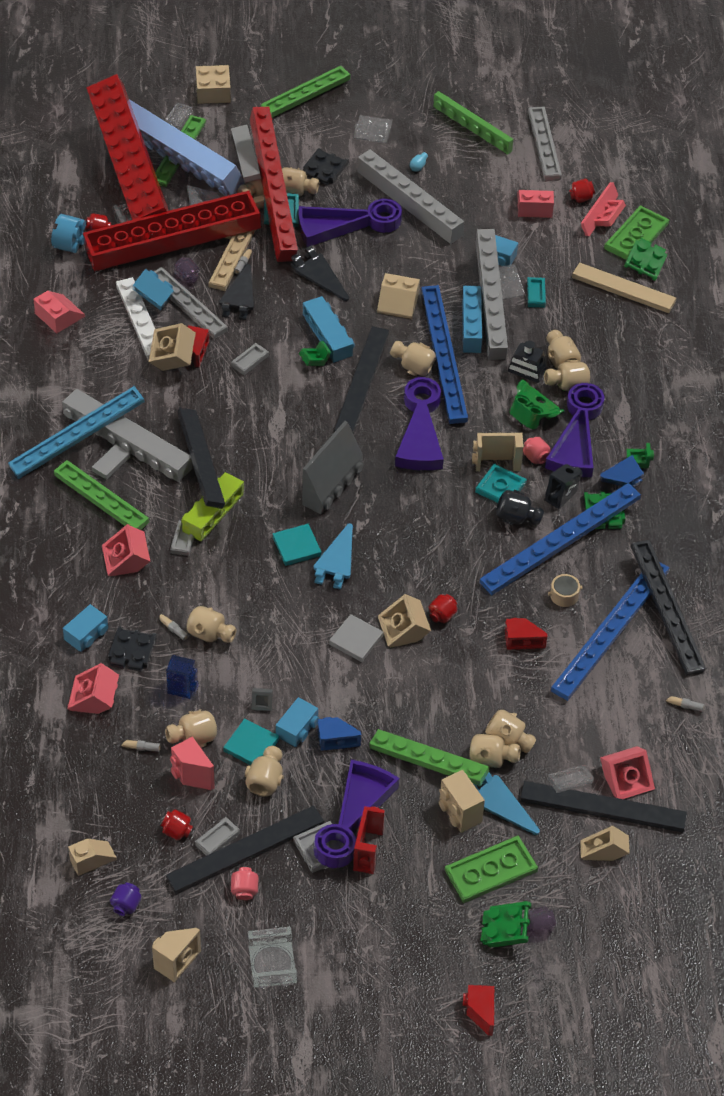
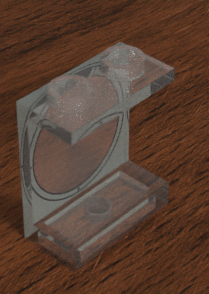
M291 927L248 931L254 988H268L273 985L289 986L292 983H297Z

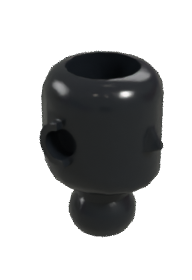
M514 489V491L506 490L502 493L496 507V515L503 519V522L511 525L513 523L520 525L526 519L532 524L538 525L542 520L544 510L540 507H531L530 498L525 496V493Z

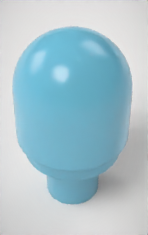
M423 152L421 155H416L410 161V169L414 172L420 171L425 166L428 154Z

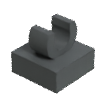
M253 688L251 710L272 711L273 689Z

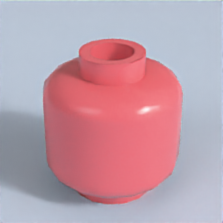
M541 437L527 439L524 443L523 454L533 464H543L546 462V458L551 451L550 446Z
M241 867L239 871L232 874L231 892L237 899L250 900L258 893L259 877L251 868Z

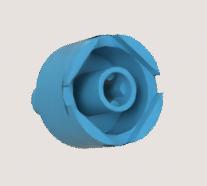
M60 214L55 222L58 226L52 231V246L60 250L77 253L79 245L84 244L83 230L86 226V220Z

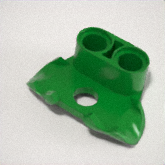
M525 380L519 382L517 395L509 411L515 419L530 429H537L542 417L550 419L565 412L535 388L531 387Z

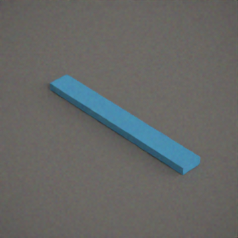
M133 386L13 459L8 465L17 478L20 479L141 405L145 400L136 387Z

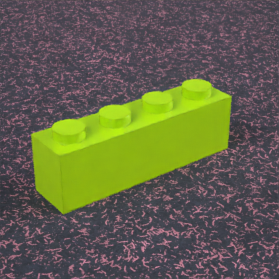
M225 472L218 478L225 501L224 508L205 506L202 497L182 517V532L188 535L192 534L194 538L202 541L243 496L244 481Z

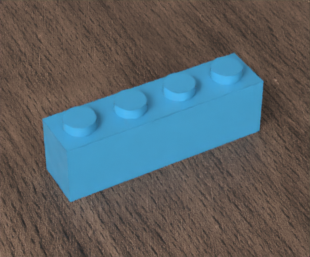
M463 286V353H481V286Z
M322 296L303 302V316L319 341H324L330 349L331 354L329 357L333 363L353 356L354 341L348 337L345 327L339 323L338 316L333 314L329 302H326Z

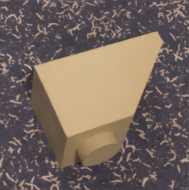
M614 826L580 840L581 859L614 861L630 854L629 835Z
M85 839L68 846L70 861L78 876L117 860L108 841Z

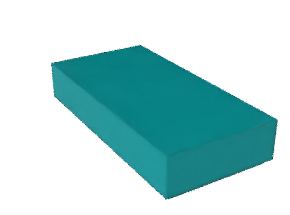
M527 277L528 307L545 308V278Z

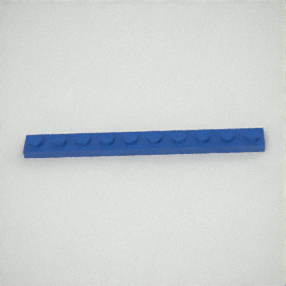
M439 285L421 287L449 424L468 422V415Z
M627 483L480 578V584L491 595L497 593L640 500L641 494Z
M660 563L666 576L669 572V567ZM642 573L553 684L551 692L568 701L646 602L651 593Z

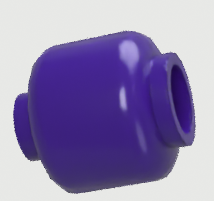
M127 882L118 885L110 899V904L114 907L113 911L121 916L133 914L142 898L139 893L140 889Z

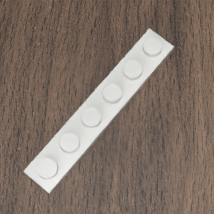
M133 277L116 281V287L145 355L149 360L155 327L142 297L132 290V286L135 283Z

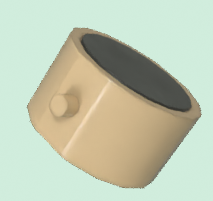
M561 574L553 579L551 591L548 592V595L551 596L552 601L556 605L570 607L578 601L582 585L580 586L578 579L574 576Z

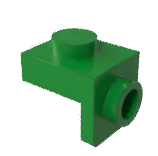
M320 341L316 349L302 348L299 352L300 357L307 366H324L331 354L324 341Z
M646 443L645 449H626V458L632 455L640 468H649L650 461L654 460V450H651L650 443Z

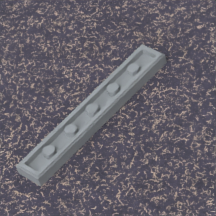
M545 107L528 108V114L544 180H561L562 174Z
M243 125L231 128L244 182L247 183L261 179L248 126Z
M161 267L154 271L161 281H167L173 286L174 293L170 300L201 328L209 329V335L213 339L228 331V326L164 268Z

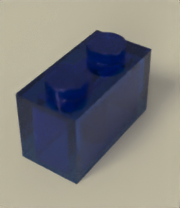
M176 655L171 656L166 669L167 694L191 699L192 693L197 691L199 681L196 680L198 669H196L195 660Z

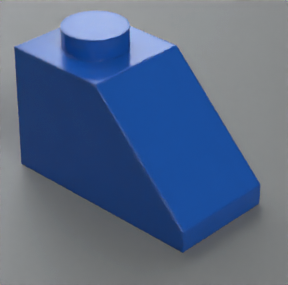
M632 455L600 474L602 482L619 486L629 483L635 487L644 478L643 471Z
M338 717L317 719V732L321 751L361 746V732Z

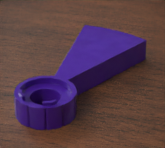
M391 199L375 200L368 206L367 210L299 206V229L306 247L370 226L377 232H392L399 228L402 222L401 206ZM381 212H388L391 215L383 217L378 214Z
M414 378L405 386L404 402L406 407L414 413L396 454V467L413 470L443 469L444 459L430 413L439 407L441 388L436 381L430 378ZM423 393L428 395L430 398L426 400H420L415 396L417 394Z
M580 383L574 385L569 390L567 409L573 418L546 458V469L556 471L563 465L568 464L573 468H580L583 473L582 477L593 476L594 467L589 420L598 417L603 410L604 393L598 386L591 383ZM589 397L593 402L587 404L580 402L578 399Z
M351 760L339 824L326 825L315 835L314 856L322 865L330 868H340L348 865L353 860L356 842L353 832L360 826L364 806L379 808L399 788V777L377 766ZM331 840H337L342 842L344 847L335 850L329 848L326 843Z

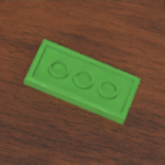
M640 205L605 243L604 249L627 260L636 240L639 241L640 238H643L652 243L667 227L669 219Z
M518 835L445 866L444 870L463 903H466L538 872V866Z

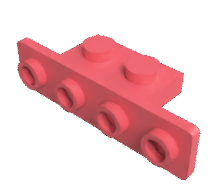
M614 182L608 184L582 220L581 226L586 236H590L596 226H612L626 206L624 200H616L618 192Z

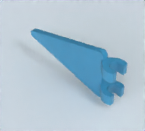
M352 524L346 525L314 564V570L316 571L315 583L322 585L327 573L335 575L333 588L341 589L344 578H350Z
M488 772L482 783L484 786L480 790L477 785L473 784L485 800L484 810L534 835L539 834L540 829L498 775L492 777L490 772Z

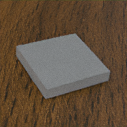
M350 614L329 640V645L363 662L383 637L384 632Z
M331 821L293 837L296 847L312 873L327 867L322 865L314 856V841L316 833L322 827L331 825ZM331 840L326 843L329 848L335 850L344 847L343 843L337 840Z

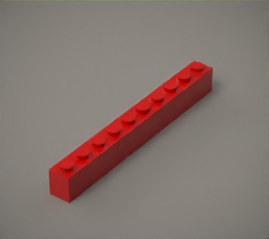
M253 107L249 120L277 262L293 261L291 257L297 254L298 248L270 107Z

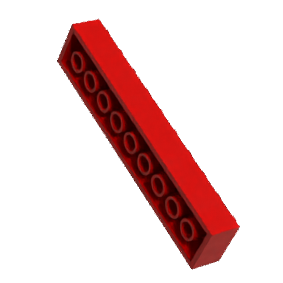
M116 74L86 87L132 220L169 211L127 92L119 76Z
M245 191L84 232V246L94 271L260 229V212L250 191Z

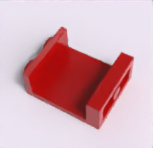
M364 806L354 847V871L374 874L377 845L367 844L364 841L366 832L383 835L385 810Z

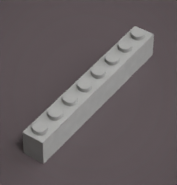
M371 149L358 157L357 172L443 239L452 244L463 237L464 221Z
M477 229L475 243L488 360L506 359L508 345L495 229Z
M75 389L62 401L63 414L75 421L104 405L78 389ZM124 416L119 417L95 432L96 435L102 436L111 444L120 446L138 460L144 461L153 469L159 470L168 478L174 479L177 482L193 469L190 455Z

